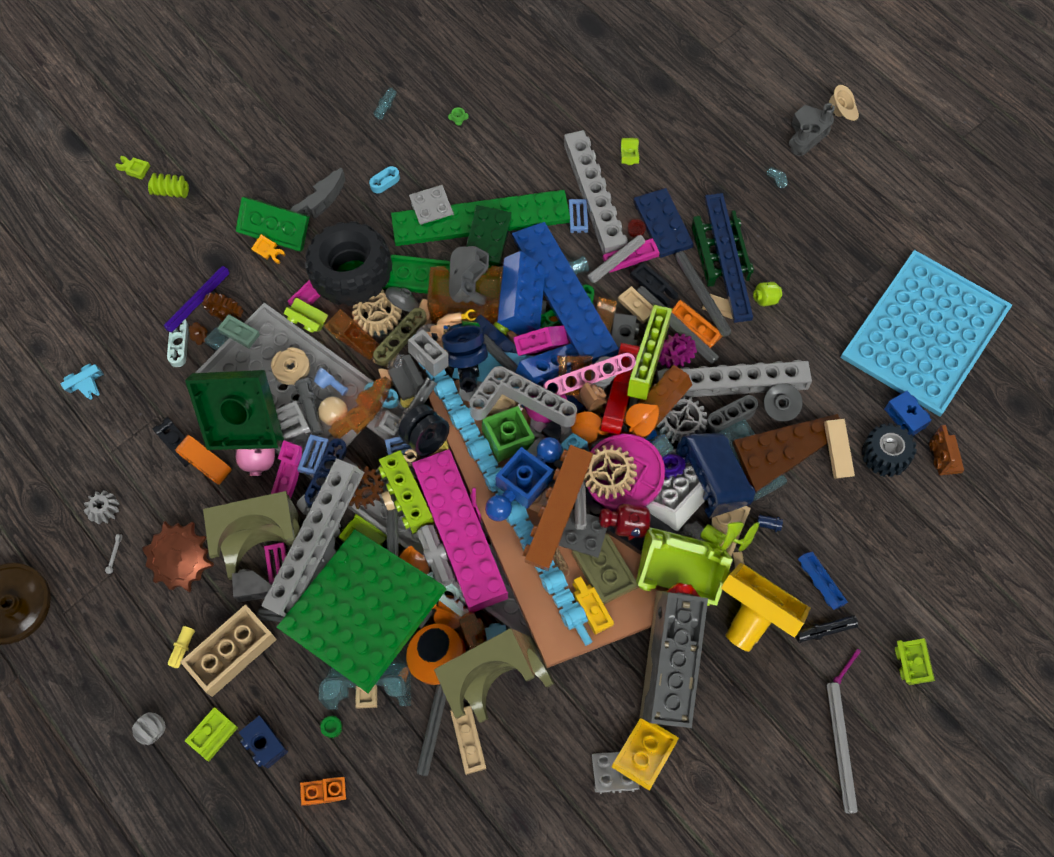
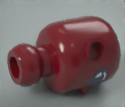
M620 504L616 512L604 508L600 510L599 525L603 528L614 526L615 533L618 536H626L629 540L635 537L643 538L650 528V510L646 506L636 504Z

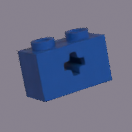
M908 390L890 400L884 409L896 425H900L903 430H908V435L912 434L914 436L925 429L932 421L928 412L922 409L917 399Z

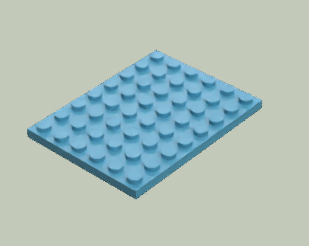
M914 250L840 358L901 394L908 390L917 399L919 405L941 417L1012 304Z

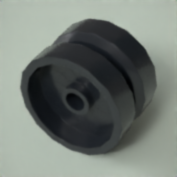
M419 405L409 411L402 419L398 435L418 455L428 456L436 452L444 444L448 437L450 426L431 407Z

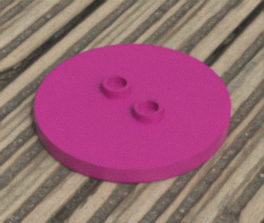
M617 434L609 436L595 445L591 450V453L596 455V448L600 452L603 451V445L606 446L607 450H610L611 445H614V450L621 447L622 453L628 451V457H633V464L637 466V469L634 470L637 472V477L633 478L635 484H629L631 487L630 491L623 489L624 496L617 493V498L614 499L613 494H609V499H605L604 493L601 497H598L597 491L591 493V487H587L591 496L600 505L616 511L620 504L647 506L658 496L664 484L665 467L662 456L652 443L637 435ZM610 459L611 462L614 463V464H621V465H623V464H622L621 462H619L618 460ZM604 460L596 465L594 471H597V468L604 465ZM607 465L608 475H610V479H612L611 474L613 473L611 472L609 465ZM623 473L622 476L617 477L615 480V484L619 483L625 477L626 473ZM596 479L603 485H609L605 480Z

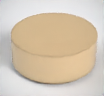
M389 491L383 492L381 496L387 510L396 509Z

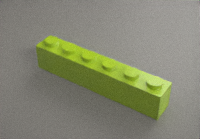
M653 306L630 377L627 396L647 400L668 331L672 312L671 308Z

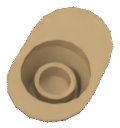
M838 85L829 100V103L835 106L834 114L839 117L844 116L851 121L857 120L859 113L851 90L844 85Z

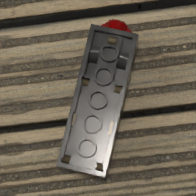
M676 583L666 592L656 590L640 718L649 723L692 728L708 598L700 597L692 585Z

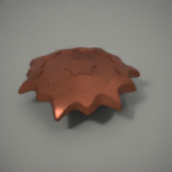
M164 521L161 533L155 534L151 544L142 548L147 556L146 567L153 571L154 583L163 582L172 591L176 587H182L187 592H191V583L199 581L202 572L214 566V563L206 557L208 549L203 547L207 537L195 534L194 522H190L186 526H181L179 523L170 526Z

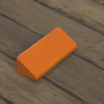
M679 300L672 309V313L710 348L722 338L716 326L684 301Z

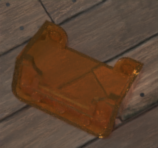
M444 266L430 267L427 307L431 321L437 323L439 319L447 314L459 312L464 314L468 310H474L475 312L468 313L470 319L477 318L481 314L491 324H494L495 321L497 322L503 267L492 266L487 269L486 275H482L476 281L475 291L487 297V301L482 307L471 301L468 303L453 301L449 294V270Z

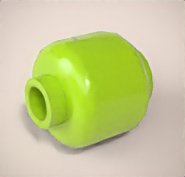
M775 282L759 283L753 292V298L760 306L776 305L782 297L781 287Z

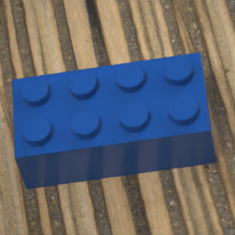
M522 251L504 258L497 323L518 335L540 329L545 267Z

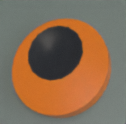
M444 624L428 625L420 629L408 645L406 653L408 668L411 674L421 682L429 685H439L440 682L434 669L465 653V645L461 636L451 627Z

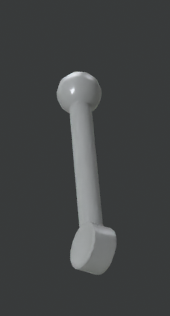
M116 534V542L110 562L105 568L107 574L113 572L112 566L119 543L122 540V534Z

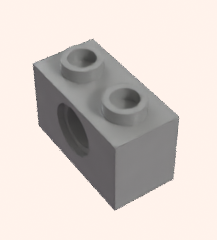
M423 329L408 339V352L433 377L448 367V353Z

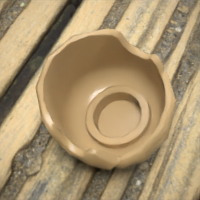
M327 397L319 405V418L328 426L339 425L345 421L348 415L346 403L338 397Z

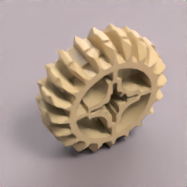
M383 289L376 297L369 298L368 302L363 304L362 302L356 303L352 311L354 323L359 330H363L365 334L369 332L371 336L377 333L379 337L381 332L387 335V330L393 331V326H398V321L401 320L402 310L394 306L387 299ZM387 306L391 308L390 313L386 311ZM364 312L368 313L367 319L363 317Z
M603 445V451L600 452L598 448L595 449L596 455L593 454L584 478L586 480L585 485L586 487H591V493L597 491L598 497H601L604 493L605 499H609V494H613V498L616 499L617 493L624 496L623 489L630 491L631 487L629 484H635L633 478L637 477V472L634 471L637 469V466L633 464L634 458L628 457V451L622 453L621 447L614 450V445H611L610 450H607L606 446ZM610 459L618 460V461L621 462L623 465H621V464H614V463L611 462ZM604 460V465L597 468V471H594L596 465ZM607 465H609V468H610L611 472L613 473V474H611V475H612V479H610V475H608ZM623 473H626L625 477L619 483L615 484L616 478L622 476ZM596 479L605 480L609 485H603Z

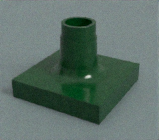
M265 370L192 373L185 380L207 450L279 448L283 443L284 437Z

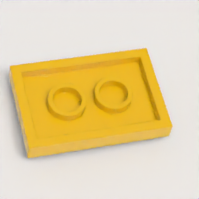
M640 718L615 759L612 768L650 791L679 737L657 724L649 723Z

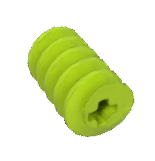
M153 173L148 183V191L150 195L186 198L189 192V185L183 175L178 180L177 175H173L171 179L170 174H167L164 179V174L160 173L157 176L156 173Z

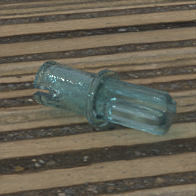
M389 88L384 97L379 100V105L373 113L376 118L383 119L387 110L391 108V103L397 94L393 88Z

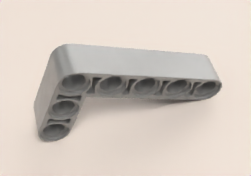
M502 366L494 367L470 399V415L475 420L484 419L503 394L561 426L571 427L576 421L577 407L572 402Z

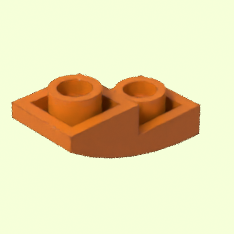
M345 777L300 783L301 806L346 800Z

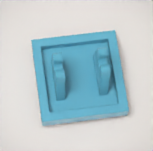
M88 364L81 368L80 373L76 375L72 373L64 377V382L60 384L65 391L72 393L79 389L87 398L92 400V393L96 396L100 395L95 379L104 375V373L96 364Z

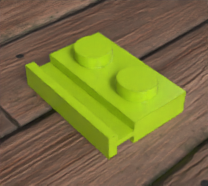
M357 514L339 535V539L345 542L355 529L381 546L387 540V535Z
M214 707L187 737L185 742L209 762L238 727Z

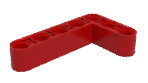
M621 343L618 355L630 353L636 360L640 346ZM624 356L621 359L622 366L627 368L630 365L628 357ZM633 368L616 375L613 380L601 425V431L621 434L630 398L627 394Z

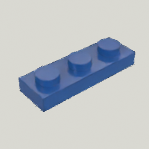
M813 552L803 554L798 558L802 569L812 578L814 586L821 591L828 606L835 610L848 603Z

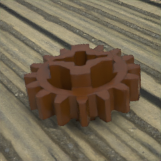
M206 294L202 303L204 309L209 310L208 313L219 318L221 321H224L228 314L240 320L244 311L242 306L237 305L238 303L235 300L226 297L224 294Z
M368 466L362 470L365 473L355 491V497H352L349 506L355 504L356 509H359L361 505L367 509V504L375 506L374 500L380 501L379 494L384 492L382 489L384 483L381 481V475H376L375 469L369 472ZM370 478L375 482V485L370 482Z

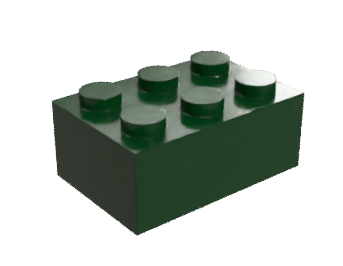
M476 205L466 247L476 246L489 253V266H501L512 212Z

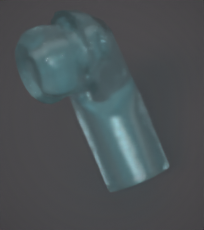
M773 167L769 168L767 175L775 178L779 188H785L788 184L786 174Z

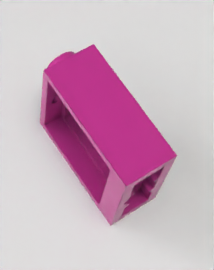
M564 326L545 327L513 337L518 356L536 354L569 344Z

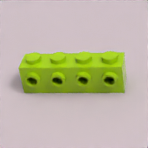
M401 450L379 459L381 466L378 467L382 478L386 477L389 482L386 484L389 494H394L396 500L393 502L397 511L403 512L404 517L401 519L405 528H410L413 534L423 526L433 525L432 514Z

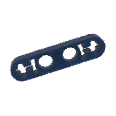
M333 439L322 457L304 496L306 505L309 508L313 504L310 497L313 498L315 496L316 490H318V493L321 490V486L316 483L317 480L322 477L327 478L330 469L324 466L325 463L328 461L335 462L336 458L343 461L347 453L346 443L342 439ZM338 445H341V449H338V450H337L336 457H335V456H334V454H335V449H334V447L337 448Z

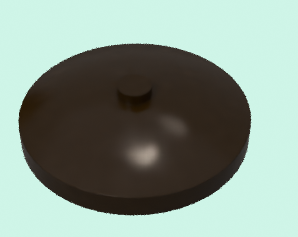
M20 563L0 565V645L16 643L29 637L41 626L48 614L51 603L48 583L38 571L30 566Z

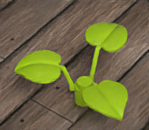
M742 522L727 524V535L708 524L702 531L700 538L719 546L723 543L722 551L728 549L732 542L741 545L738 550L742 552L752 542L760 523H754L744 539L741 540L736 539L744 526Z

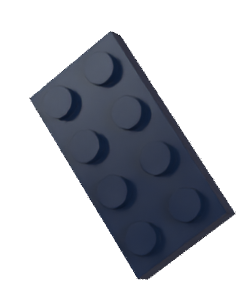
M667 188L634 198L633 202L643 224L660 252L659 258L693 248V242Z

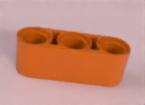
M187 435L175 449L181 457L218 485L232 471L225 462L190 435Z

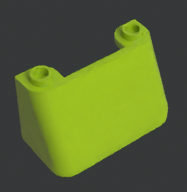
M649 528L644 539L636 583L639 588L646 591L655 589L657 585L671 588L676 583L689 584L693 586L700 597L708 598L707 606H710V604L717 606L722 593L720 588L726 581L733 559L726 550L722 551V547L717 544Z

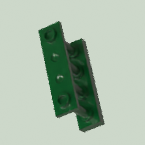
M732 211L729 220L737 253L740 258L742 273H744L745 280L749 281L751 274L754 272V267L748 258L740 229V218L737 217L735 211ZM701 216L693 217L691 228L706 285L710 287L715 285L718 276L723 275L721 269L714 268L713 265L714 261L719 260L718 254L710 253L709 250L710 246L715 245L714 238L709 239L705 235L706 231L712 230L710 223L705 224L702 222Z

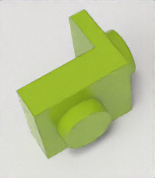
M638 138L621 139L622 164H639Z

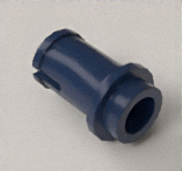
M759 514L758 523H760L759 527L773 529L774 532H777V530L781 531L783 519H779V516L774 518Z

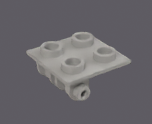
M443 185L409 195L412 208L415 210L420 225L454 215Z
M620 752L592 754L595 792L602 794L604 792L612 791V793H615V791H619L621 793V791L634 792V790L640 789L638 783L612 768Z

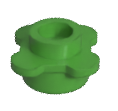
M459 107L454 108L451 114L448 115V119L453 120L458 126L469 118L468 114Z

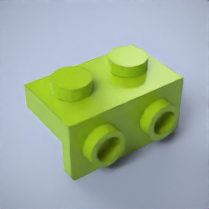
M295 298L292 306L287 307L283 313L288 316L287 319L295 324L300 322L304 325V329L312 333L314 331H321L328 318V314L299 298Z
M925 638L906 642L902 640L897 641L898 647H895L897 659H901L902 667L899 668L902 680H905L909 685L935 681Z

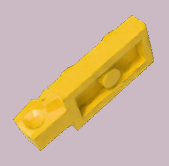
M581 576L574 579L572 584L576 590L573 593L575 600L583 607L588 624L594 635L612 627L614 622L595 588H592L591 585L586 586Z

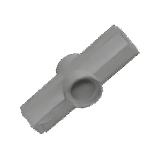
M433 525L423 526L417 533L424 549L423 553L427 564L431 568L435 580L444 586H448L455 580L447 562L448 557L443 544H440Z

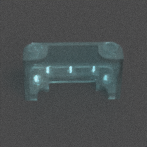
M391 663L375 685L384 686L389 696L396 697L399 700L400 706H411L410 670L404 663ZM330 668L319 686V701L327 710L338 709L340 700L348 698V688L356 687V685L333 668Z

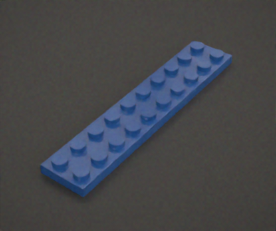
M539 223L512 233V238L519 251H522L545 267L543 294L561 326H564L567 337L583 366L596 363L601 357H612L619 354L618 346L546 223Z

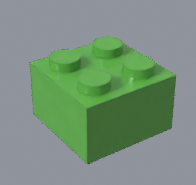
M519 406L482 419V432L489 442L497 462L513 457L521 447L528 450L535 441V436Z

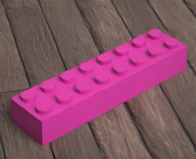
M450 449L413 462L415 475L432 514L436 529L469 613H474L507 600L508 592Z

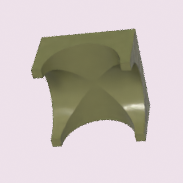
M286 491L203 509L210 558L220 557L221 548L229 580H232V573H237L242 557L250 548L266 541L284 542L291 547L302 527V519Z
M512 628L434 669L454 717L458 719L466 715L463 706L465 697L480 723L489 719L486 711L487 693L491 684L501 674L518 669L526 681H530L536 675L547 688L555 684L548 668H546L534 639Z

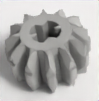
M103 490L101 494L95 491L94 497L88 496L90 501L84 503L86 507L84 513L88 515L90 521H95L97 524H101L104 521L108 524L109 518L115 519L113 514L119 512L117 506L120 504L112 493Z

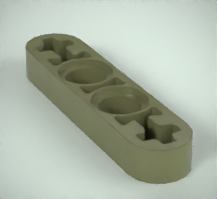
M422 308L411 310L375 349L373 356L378 365L384 366L390 363L408 343V339L416 334L417 330L426 323V312ZM421 315V317H422L421 319H420V318H417V319L415 320V316H418V317H419V316ZM404 327L411 328V331L407 334L401 332ZM392 340L399 341V344L395 347L389 345ZM384 354H385V356H386L385 358L381 357V358L379 359V355H384Z

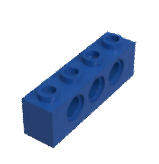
M568 344L520 361L515 373L542 386L550 379L584 368L572 344Z

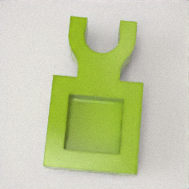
M124 156L120 157L123 164L116 163L115 165L117 170L125 171L127 175L138 179H143L150 168L149 163L134 157L130 161Z

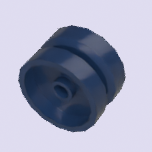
M475 325L461 326L449 330L442 336L443 348L448 353V365L450 367L467 368L486 360L488 352L486 344L483 343L485 338L481 327Z

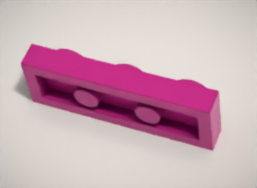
M653 238L646 240L641 247L609 271V273L659 257L660 252ZM619 250L604 254V262Z

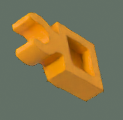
M262 234L251 248L252 251L266 260L271 256L277 264L281 262L276 259V256L281 254L285 257L286 255L283 250L275 249L277 244Z

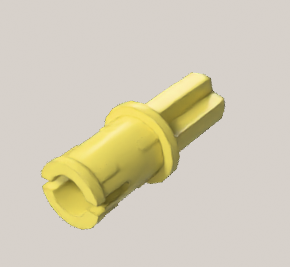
M186 626L182 627L177 642L173 644L175 647L168 661L169 666L173 668L180 667V661L183 660L186 651H189L188 646L195 633L194 629Z

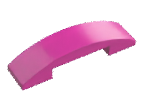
M283 440L278 456L281 463L271 494L286 491L291 499L299 476L297 469L302 458V446Z

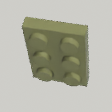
M608 534L605 535L598 558L572 550L571 554L592 588H595L603 604L638 588L636 579Z

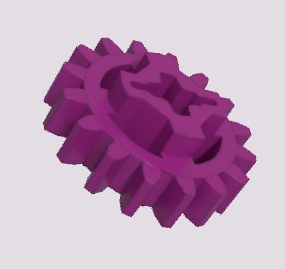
M676 333L673 337L668 335V339L664 341L658 361H660L661 365L666 364L667 368L671 365H681L683 367L684 362L690 363V358H695L694 353H697L695 341L691 339V336L686 337L685 334L678 336V333Z

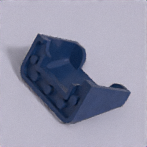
M722 433L689 434L683 436L675 452L678 456L685 458V463H691L705 491L703 499L704 501L708 500L709 507L705 509L708 518L710 519L751 505L754 500L755 489L749 484L729 445L727 436Z

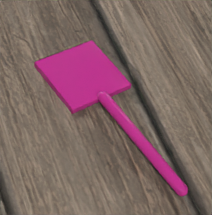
M472 488L470 501L481 524V514L476 505V488Z

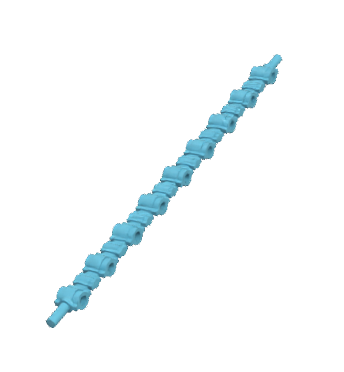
M445 369L435 377L426 370L428 378L437 383V386L434 388L436 396L439 399L445 398L442 400L447 411L451 409L448 415L453 426L457 430L462 428L459 430L461 437L464 441L469 440L465 443L469 455L474 461L480 460L477 461V465L482 473L486 472L483 474L488 489L492 493L497 491L498 493L495 495H502L504 492L496 486V475L502 468H496L498 466L496 458L493 455L489 456L492 454L489 442L483 435L478 437L480 431L476 424L471 425L475 420L470 415V409L466 405L460 406L463 404V401L457 393L453 379L449 375L444 376L446 375ZM513 500L511 503L512 511L506 521L510 526L516 524L513 529L519 539L524 538L520 540L524 551L526 544L531 545L533 540L530 534L534 525L530 520L526 521L529 518L526 508ZM553 560L549 571L535 567L538 573L543 572L539 577L544 589L549 595L554 593L555 595L552 596L555 605L557 608H563L559 610L564 625L569 630L576 628L585 646L591 644L593 641L583 625L585 622H588L586 613L578 602L572 603L575 598L570 589H564L568 584L563 572L559 570L558 566L552 568L555 565Z

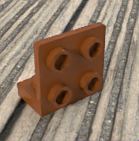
M941 425L929 441L930 450L934 454V467L938 469L939 475L963 473L964 467L955 435H948L946 425Z

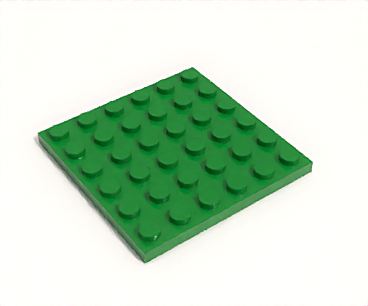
M354 529L277 628L368 694L447 589L435 579Z

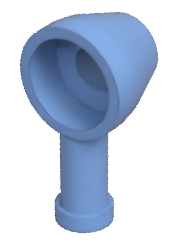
M320 367L317 371L314 382L322 389L331 385L342 396L348 392L349 388L344 387L323 368Z

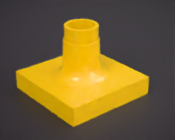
M742 562L729 574L720 588L743 603L725 636L734 645L748 652L759 641L771 623L795 638L805 623L811 609Z

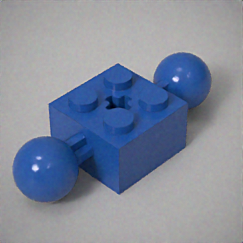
M552 437L542 439L537 445L536 457L521 447L497 473L496 486L504 493L492 496L487 501L485 510L490 519L494 521L507 519L512 511L511 503L513 500H516L528 509L551 483L554 470L547 466L546 463L556 462L562 455V446L557 439Z

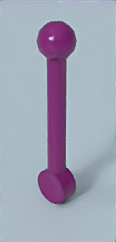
M857 649L840 674L834 677L833 682L841 684L842 677L861 650Z

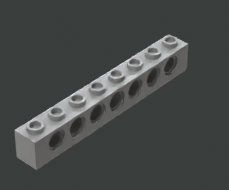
M584 130L565 134L564 147L582 197L587 199V211L602 253L604 255L619 250L628 244L625 234H622L621 221L616 218L617 211L615 206L611 204L610 192L606 191L605 178H602L600 175L601 168L599 163L596 164L595 151L590 148L589 136L586 137Z
M801 360L785 363L777 361L770 364L759 362L754 365L737 364L736 366L719 365L717 367L701 366L693 369L688 367L680 368L689 375L693 384L684 394L685 398L767 392L774 385L782 383L792 385L797 390H808L812 382L809 362ZM668 368L657 372L656 383L661 380ZM767 374L774 376V378L768 377ZM729 377H734L737 380H731ZM710 378H715L718 381H712ZM692 379H696L699 382L695 383L692 381Z
M336 458L306 519L303 521L297 537L293 541V545L285 557L278 574L275 576L269 592L265 596L262 607L285 617L303 595L365 472L352 464Z

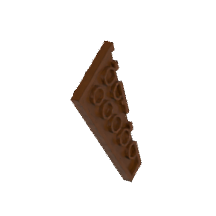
M835 414L734 440L732 445L749 484L755 489V494L827 445L824 422L840 419L839 415Z

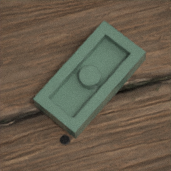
M229 314L217 328L220 333L248 349L260 336L258 330Z

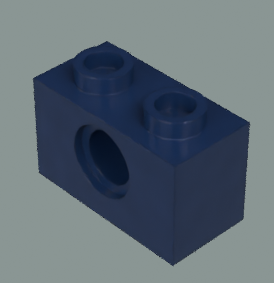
M260 715L239 732L242 736L240 742L246 750L251 749L255 755L252 758L259 767L263 765L268 769L288 753V750ZM265 738L267 741L265 747L258 749V742Z

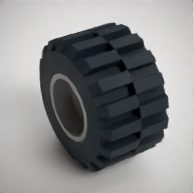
M889 423L888 426L881 424L880 427L876 426L870 432L862 446L863 461L868 463L866 466L869 469H874L873 472L875 474L879 472L881 473L880 476L883 477L888 474V477H893L894 474L898 476L908 468L914 459L917 451L915 449L916 441H912L914 438L912 434L908 435V430L901 429L900 425L895 427L892 423Z

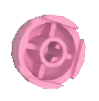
M275 448L236 449V462L239 468L250 472V476H261L262 472L269 470L274 463Z

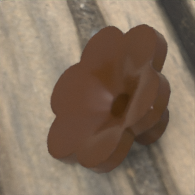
M194 322L193 325L189 326L188 330L192 341H195L197 345L207 341L206 334L208 330L204 326H201L198 322Z

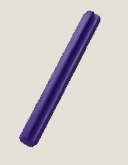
M221 266L164 324L165 329L173 332L204 300L206 294L209 295L229 275V270Z

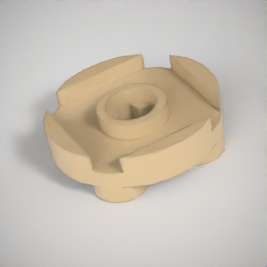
M291 347L275 354L271 361V369L274 377L280 383L294 385L296 381L307 377L310 371V362L302 350ZM292 363H294L293 369H288L286 367L287 364L291 365Z

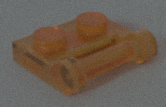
M558 355L559 376L566 374L567 362H571L572 372L592 365V356ZM589 369L584 372V377L588 381L591 380L592 372ZM571 376L570 387H573L576 381L575 378ZM581 388L565 393V395H579Z

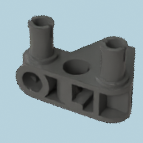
M826 103L823 110L804 105L795 112L791 125L796 134L788 144L793 154L798 156L805 155L830 133V126L834 122L832 115L835 110L834 105Z
M476 246L457 247L452 252L450 258L449 294L453 301L457 303L462 301L468 303L471 301L480 307L485 305L487 297L476 292L475 286L476 281L489 268V253Z

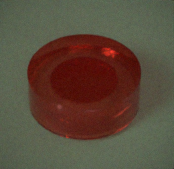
M635 219L628 224V234L635 238L638 235H644L646 226L643 221Z

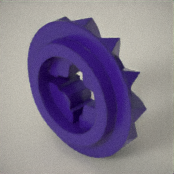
M675 454L662 456L665 476L667 478L683 474L686 465L685 460L681 456Z

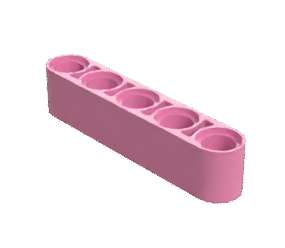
M623 353L550 379L544 383L543 388L547 389L548 384L555 383L557 391L554 394L559 396L582 388L586 382L593 384L629 371L635 366L636 360L632 354ZM624 356L630 359V365L627 368L621 364V359ZM605 363H609L612 366V371L609 374L603 372L602 368ZM588 369L594 373V377L590 381L584 377V372ZM569 376L575 378L576 383L573 387L566 385L565 381Z

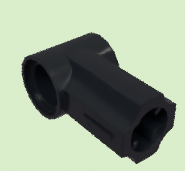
M478 364L472 367L458 368L460 389L465 390L466 393L473 392L474 388L477 387V377L480 376Z

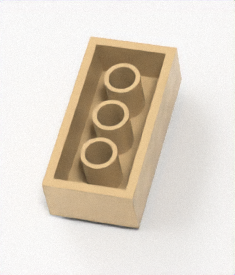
M245 604L181 660L180 663L203 690L213 697L277 639Z

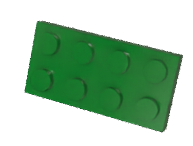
M242 197L236 232L254 238H259L262 234L277 245L303 251L310 216L248 197Z

